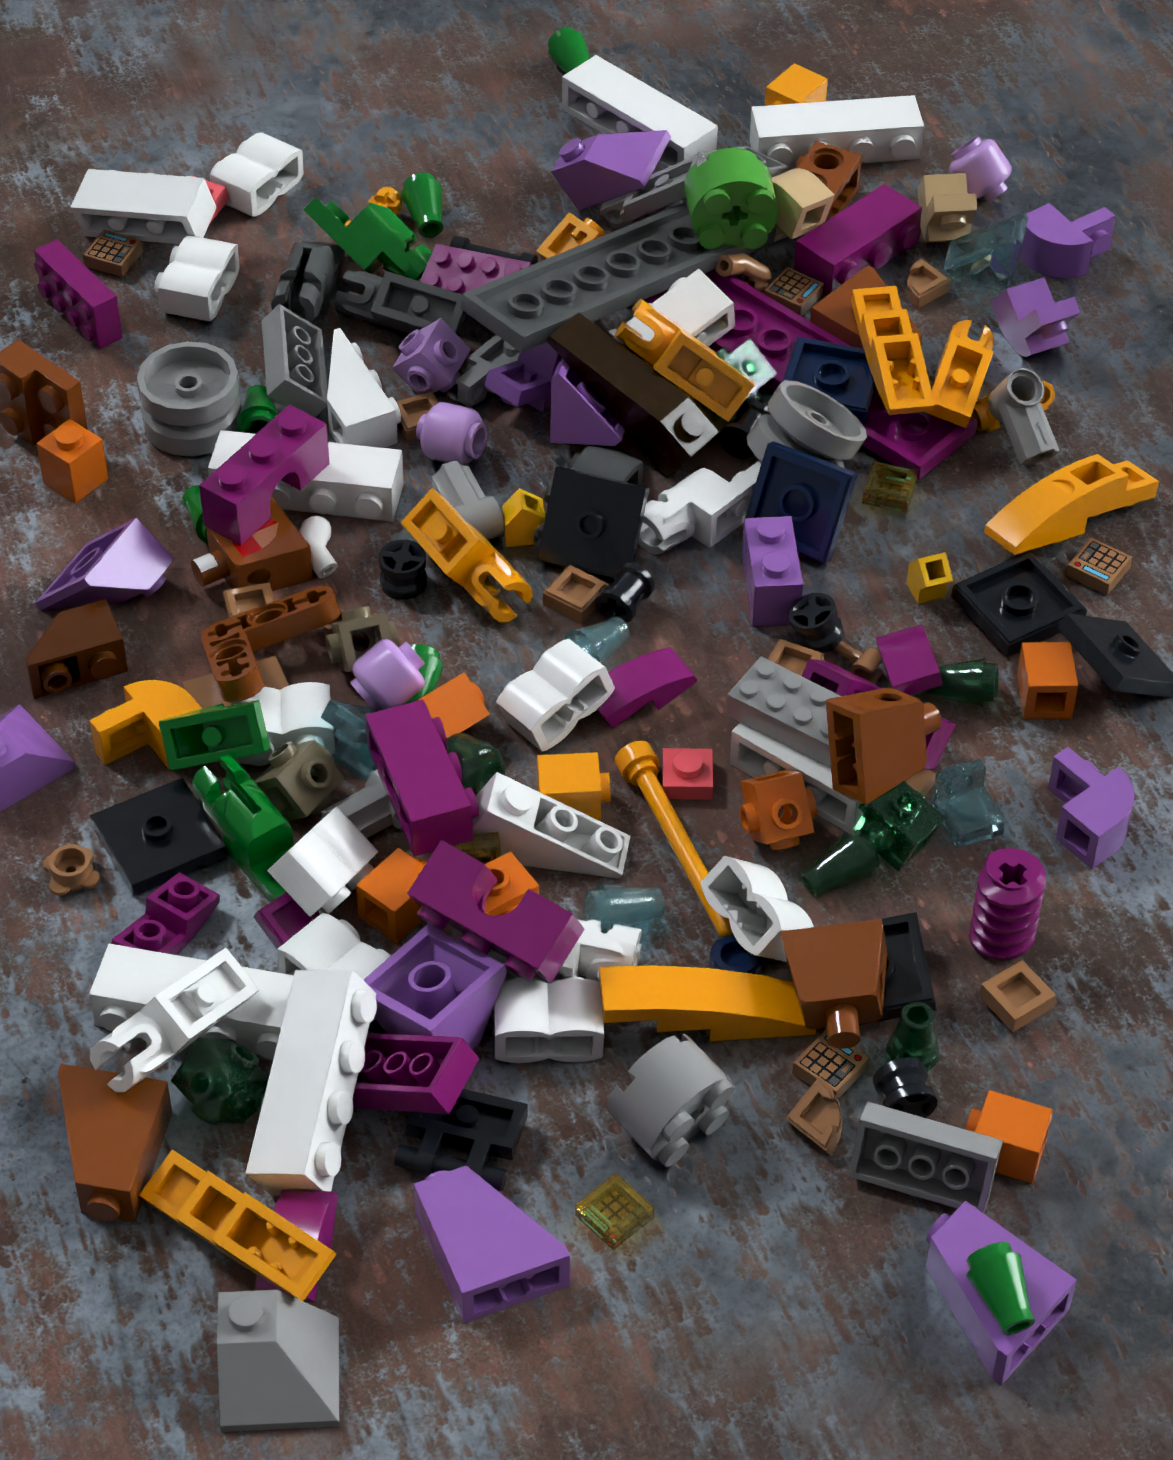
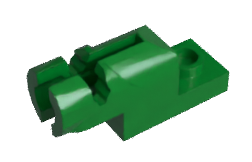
M315 197L304 208V211L366 272L374 274L385 264L382 268L385 271L413 280H421L432 251L424 244L416 246L412 250V246L417 242L416 234L391 209L370 203L347 226L345 223L350 217L332 200L325 205Z
M230 755L220 757V765L226 771V777L222 781L223 790L226 793L221 795L219 781L206 765L196 772L192 781L193 791L202 801L204 810L222 830L223 842L226 845L228 855L266 899L272 902L286 891L267 870L294 846L292 828L270 802L263 790L254 780H251L249 774Z

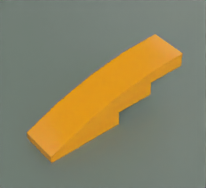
M897 286L853 289L851 304L860 339L875 385L888 415L934 411L935 402L918 333L912 332L907 309H902Z
M658 965L599 967V987L604 1023L655 1020L657 1032L708 1029L709 1042L816 1035V1029L811 1030L805 1026L791 981L758 974L712 968Z
M173 1149L139 1194L146 1203L302 1303L337 1255L332 1249L246 1192L243 1194L210 1171H204Z

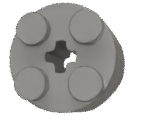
M682 1034L681 1041L673 1035L656 1044L633 1064L627 1072L634 1080L625 1092L616 1085L606 1107L608 1113L654 1160H659L665 1167H670L687 1152L689 1148L687 1141L701 1130L705 1135H710L726 1121L730 1112L724 1107V1104L733 1094L735 1087L733 1086V1081L688 1035Z

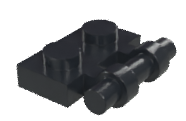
M463 1089L450 1114L410 1112L406 1121V1136L423 1140L420 1148L400 1144L395 1155L394 1164L395 1166L414 1170V1176L426 1178L437 1171H452L468 1166L496 1190L503 1191L507 1179V1170L489 1166L488 1163L491 1156L513 1160L528 1117V1104ZM443 1144L469 1150L468 1160L440 1154Z

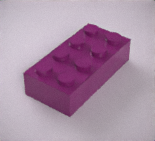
M58 239L35 249L36 262L34 263V268L39 277L37 287L41 296L48 298L53 303L56 311L62 312L67 317L69 323L73 327H77L82 332L84 338L88 342L91 341L98 349L122 339L117 296Z
M436 244L420 282L463 294L529 267L532 263Z
M367 1033L364 1046L365 1062L357 1076L352 1098L353 1108L450 1114L479 1058L462 1037Z

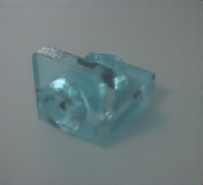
M981 759L964 764H953L946 769L938 771L936 774L932 805L957 848L1004 834L1006 821L984 786L986 766Z

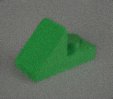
M259 700L224 706L223 703L158 722L170 771L218 762L220 757L226 755L239 758L265 753L271 749Z

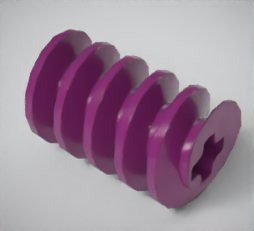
M1015 848L998 849L988 854L985 866L979 872L968 936L975 950L989 959L1001 961L1016 959L1027 953L1034 944L1047 877L1044 866L1037 857L1025 850Z

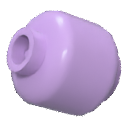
M977 136L951 154L953 161L949 166V173H966L968 194L976 193L977 199L983 196L985 201L988 202L1008 188L1004 181L1010 176L1012 167L994 140H981Z
M439 402L431 407L427 414H423L420 417L416 428V436L420 440L423 453L430 460L442 463L458 461L459 464L466 466L473 459L479 458L483 453L487 443L488 431L476 410L447 402Z
M382 639L353 664L352 671L355 679L350 683L375 712L381 708L385 710L406 704L423 689L425 681L418 670L425 665V662L407 642L398 647L393 641Z

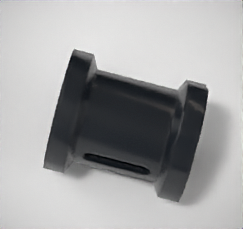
M747 399L741 404L733 423L726 424L719 433V441L727 453L739 459H748L754 455L747 444V435L760 416L770 414L767 405L755 399Z
M629 562L621 564L614 573V582L611 586L604 589L595 598V606L598 612L610 623L625 626L635 617V607L638 603L649 598L654 591L655 582L653 577L640 565Z

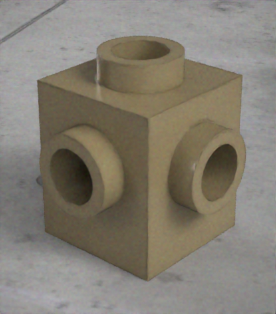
M370 606L341 611L342 621L330 623L332 634L326 635V646L331 663L339 662L340 670L352 672L353 664L382 639H389L399 647L398 634L393 620L388 621L386 613L371 614ZM357 632L363 633L367 639V644L361 651H356L353 647L352 636Z
M314 739L297 745L289 741L277 748L267 759L271 765L255 782L287 821L307 817L309 814H317L326 808L334 799V795L331 792L345 778L336 768L334 758L330 752L320 746Z

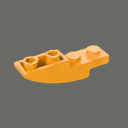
M1099 454L1065 466L1029 487L985 524L984 533L999 543L1004 550L1014 555L1023 554L1029 550L1052 543H1059L1065 539L1084 534L1088 517H1096L1108 511L1132 506L1135 503L1155 498L1159 481L1128 460L1112 464Z

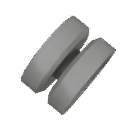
M187 341L170 344L151 353L140 365L137 385L142 404L143 427L147 439L158 449L180 456L194 457L209 454L214 451L220 430L238 432L236 422L242 408L238 395L240 390L238 371L234 359L223 349L201 342Z
M785 380L778 386L768 402L770 414L760 416L747 435V444L761 462L767 443L774 441L845 468L843 460H850L856 455L867 438V434L859 419L829 395L798 381Z

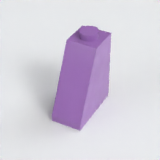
M468 1166L452 1171H437L427 1176L424 1180L413 1184L415 1215L463 1323L570 1286V1254L566 1246Z
M965 1201L951 1216L946 1213L942 1214L930 1228L926 1237V1241L929 1243L926 1269L991 1379L1002 1385L1070 1310L1077 1280ZM997 1242H1008L1012 1251L1021 1255L1030 1308L1035 1319V1323L1031 1327L1012 1335L1002 1334L998 1322L966 1277L967 1272L970 1270L966 1262L968 1256L984 1246Z

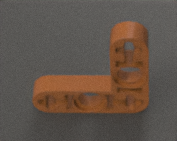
M329 586L309 588L218 621L204 629L201 633V640L222 699L230 703L240 702L255 696L263 689L264 681L254 657V651L323 627L336 620L341 610L334 590Z

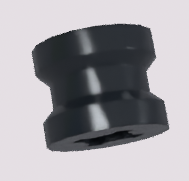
M396 540L383 546L379 552L380 586L383 592L389 597L398 600H408L423 593L427 587V573L425 571L426 553L417 542L411 540Z
M810 593L797 599L790 607L788 616L792 628L796 631L795 635L798 645L826 653L837 647L843 640L844 629L841 620L837 617L838 613L834 600L829 595Z
M910 1057L895 1059L880 1067L874 1074L873 1084L879 1096L885 1099L883 1106L927 1118L937 1108L938 1100L932 1087L926 1085L928 1073L921 1060Z

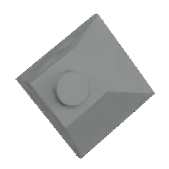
M279 1290L218 1292L217 1360L221 1432L340 1427L339 1317L306 1302L302 1303L298 1299Z

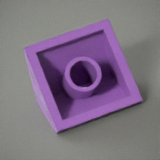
M561 357L551 381L550 443L616 446L623 438L624 428Z

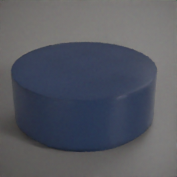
M734 935L722 937L713 944L710 950L709 968L760 975L762 957L751 954L738 943Z

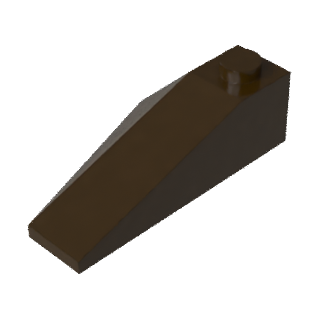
M579 312L546 339L666 478L725 426V423L715 412L655 371L652 364Z

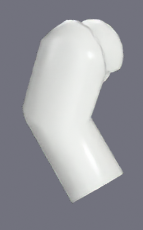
M311 516L302 522L299 532L310 545L312 569L318 578L321 579L331 575L337 569L338 564L326 548V544L331 537L329 521L321 516Z

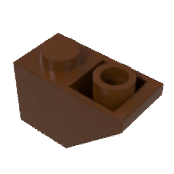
M106 599L59 612L25 659L34 699L128 672L123 637Z

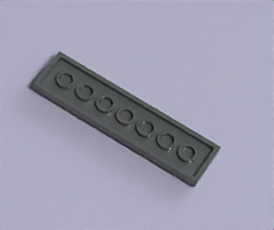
M684 202L462 294L461 310L522 353L547 342L546 339L578 312L591 321H596L633 305L640 299H647L669 289L675 281L682 277L687 278L697 269H700L704 274L714 270L721 255L745 253L748 255L774 244L776 228H773L768 234L767 242L757 249H738V246L722 245L715 249H706L701 246L698 237L694 233L687 202Z

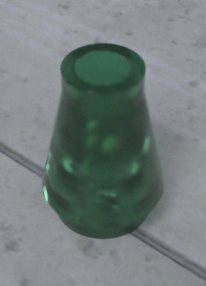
M986 658L940 665L938 668L943 685L926 690L927 695H939L984 707L985 702L996 703L999 688L998 663H987Z
M857 831L852 835L844 833L809 867L800 872V878L811 896L818 898L824 893L871 878L872 870L880 866V861L873 845L862 832Z
M911 1002L903 1008L901 1018L886 1044V1056L889 1062L905 1057L917 1058L923 1062L928 1072L936 1065L940 1055L934 1026V1012L925 1003Z

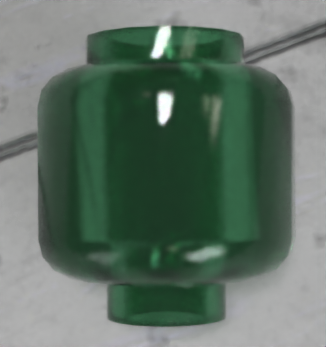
M458 733L446 738L447 745L445 748L447 753L455 752L459 759L463 775L461 784L464 789L471 787L476 796L496 772L505 776L503 757L496 747L466 733Z

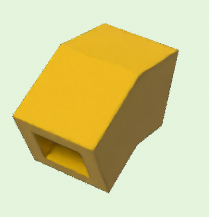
M519 488L503 504L502 517L505 529V547L535 545L534 531L545 521L546 517L543 498Z
M946 552L910 562L906 584L916 602L920 604L945 598L947 583L953 581Z

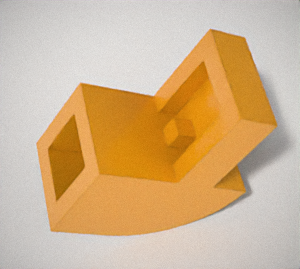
M145 680L124 686L126 703L109 709L89 720L95 754L104 765H107L149 744L169 769L158 722L202 709L201 706L185 689L170 682Z

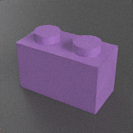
M792 516L744 518L742 564L752 627L791 625L788 616L790 607L797 599L802 597L803 591Z

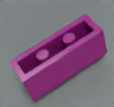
M883 184L797 239L794 270L823 282V294L827 296L867 265L874 269L881 268L905 249L912 248L919 240L921 234L922 207L886 184Z
M423 699L366 714L368 751L414 857L433 852L441 840L452 846L473 841L472 819L479 817L477 800L472 788L464 789L461 784L463 775L457 754L455 752L447 753L445 748L447 745L446 734L441 719L439 717H431Z

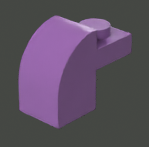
M1050 203L1016 218L1011 252L1028 267L1046 276L1075 278L1088 274L1090 258L1110 250L1116 216L1103 207L1071 222Z
M1045 277L1008 288L990 302L1003 336L1019 355L1025 357L1070 343L1066 334L1068 330L1067 323L1081 313L1075 297L1054 303Z
M547 341L522 353L520 352L518 360L488 370L484 386L499 395L501 400L509 405L519 407L530 404L539 411L545 412L551 408V381L561 356Z
M1069 747L1065 748L1053 757L1048 790L1065 803L1061 807L1055 839L1093 869L1113 855L1123 845L1134 804V788L1129 777L1120 767L1104 776L1090 761L1084 760Z

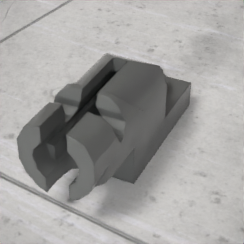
M309 241L295 242L271 301L272 310L278 304H281L294 313H303L302 318L310 323L318 314L327 315L345 261V251L336 244Z
M348 270L342 277L343 281L348 282L349 291L361 294V296L337 290L335 310L338 314L357 320L361 319L373 325L392 328L408 334L415 330H421L441 318L459 335L466 316V312L461 310L462 294L385 271L384 276L380 277L363 271L355 272Z

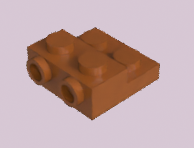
M19 339L0 351V422L9 434L18 435L34 446L68 419L73 420L88 430L79 380Z

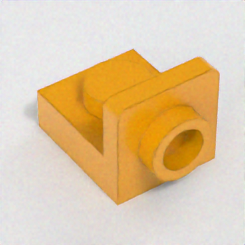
M569 212L539 246L536 252L542 260H546L602 237L606 233L592 219L586 218L582 221Z

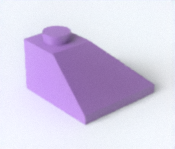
M667 130L598 134L582 141L576 138L566 143L560 149V157L551 173L579 211L644 188L671 135Z
M134 518L87 542L34 604L40 610L79 607L104 599L107 600L108 604L125 602L139 594L148 597L164 584L166 577L163 573L174 561V558L137 518Z
M20 704L0 715L1 812L76 768L75 761Z
M427 924L368 975L364 981L377 993V1007L374 1018L388 1034L462 1037L473 1050L481 1041L507 971L505 965Z

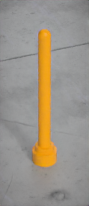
M635 741L627 744L618 751L614 760L620 774L625 781L631 782L634 786H639L719 936L722 938L734 935L729 918L718 914L705 898L701 881L709 872L657 779L659 760L654 750L647 741Z

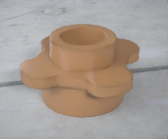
M67 844L55 849L43 862L44 870L50 873L52 879L49 883L50 892L57 896H64L68 892L78 891L82 888L93 889L100 882V876L92 867L94 853L90 849L76 844Z

